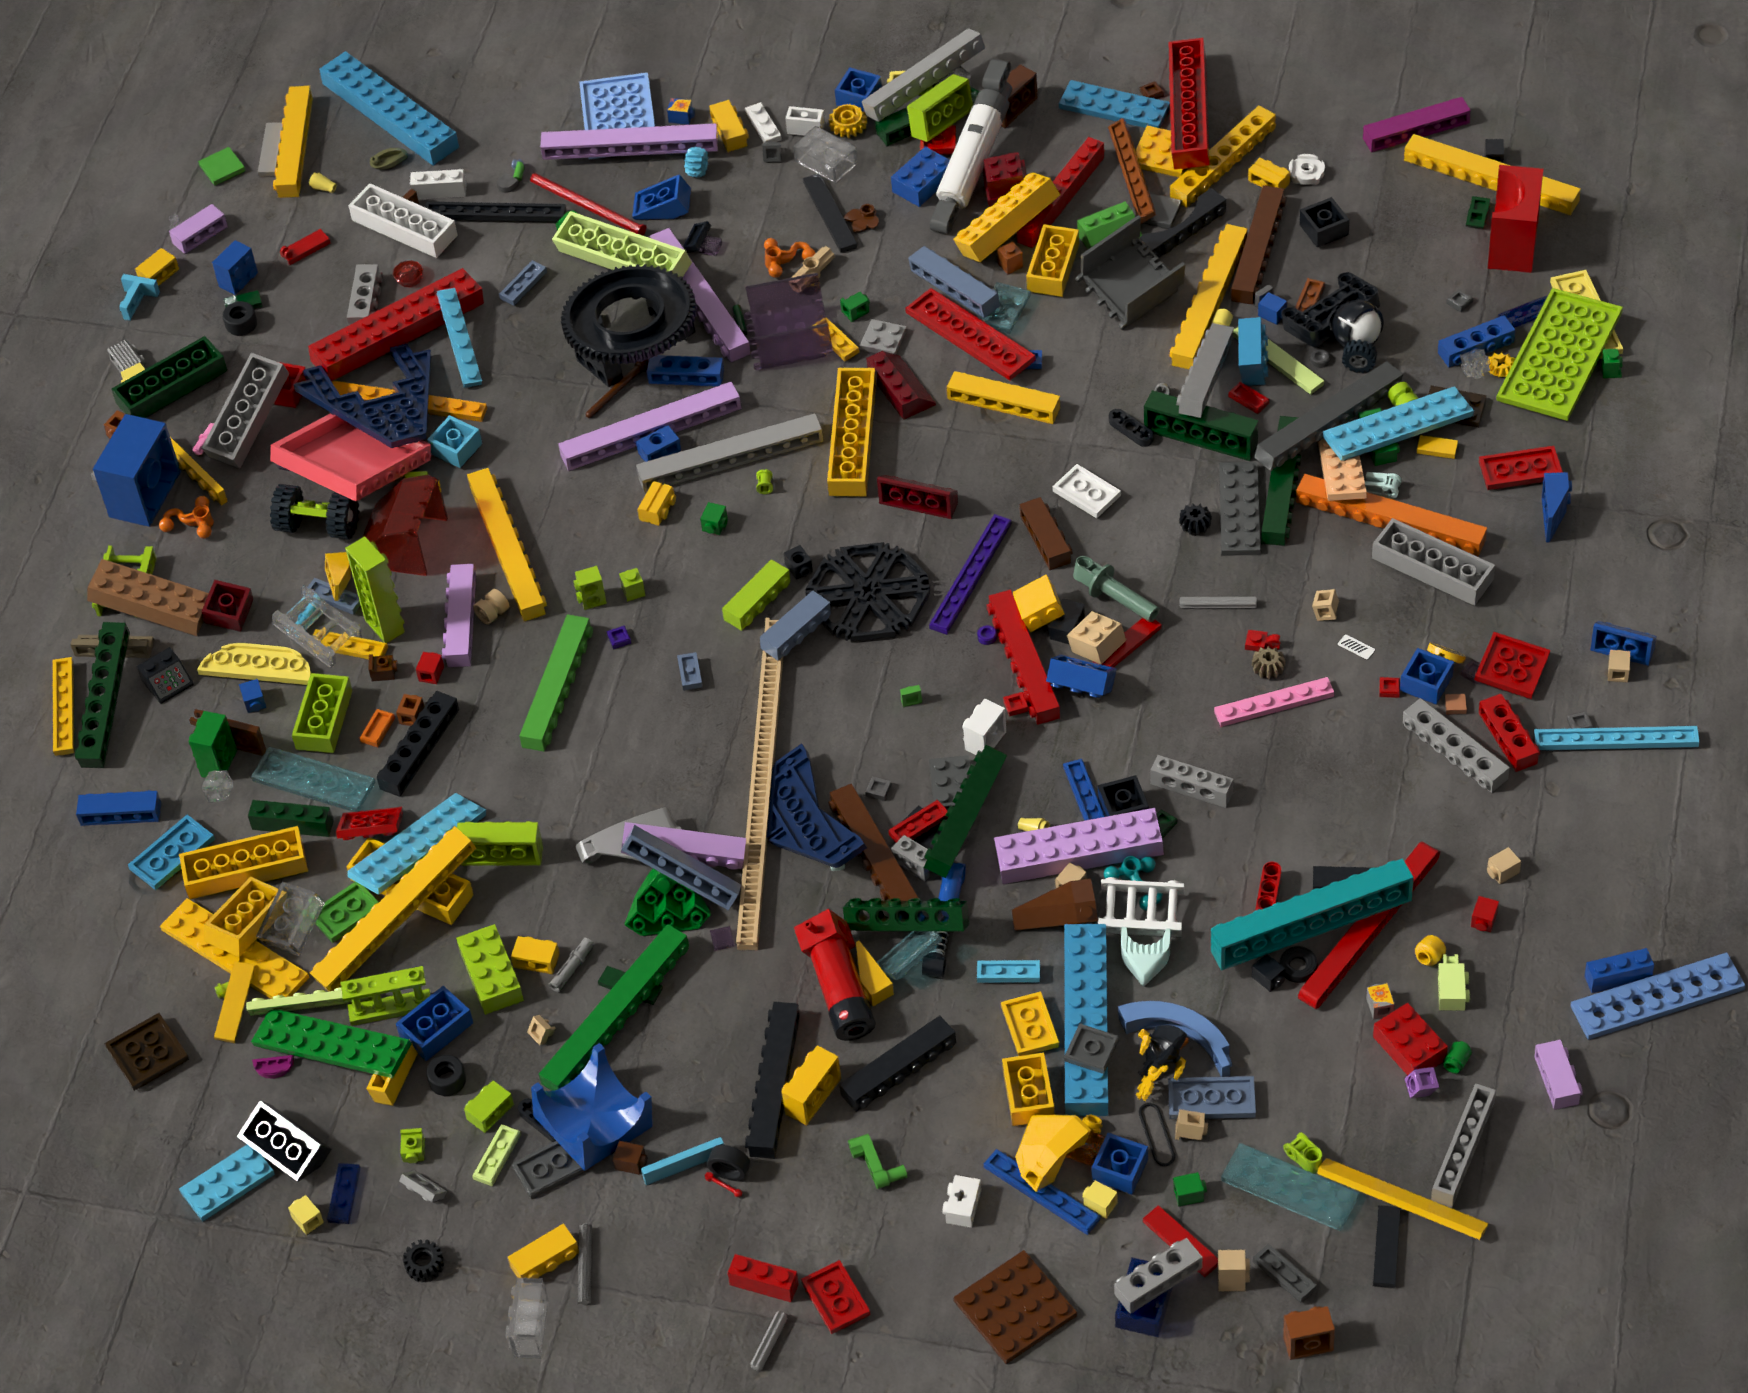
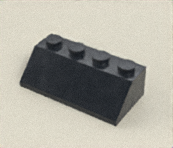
M263 1101L258 1103L237 1135L238 1138L296 1181L302 1180L320 1168L332 1150L276 1107Z

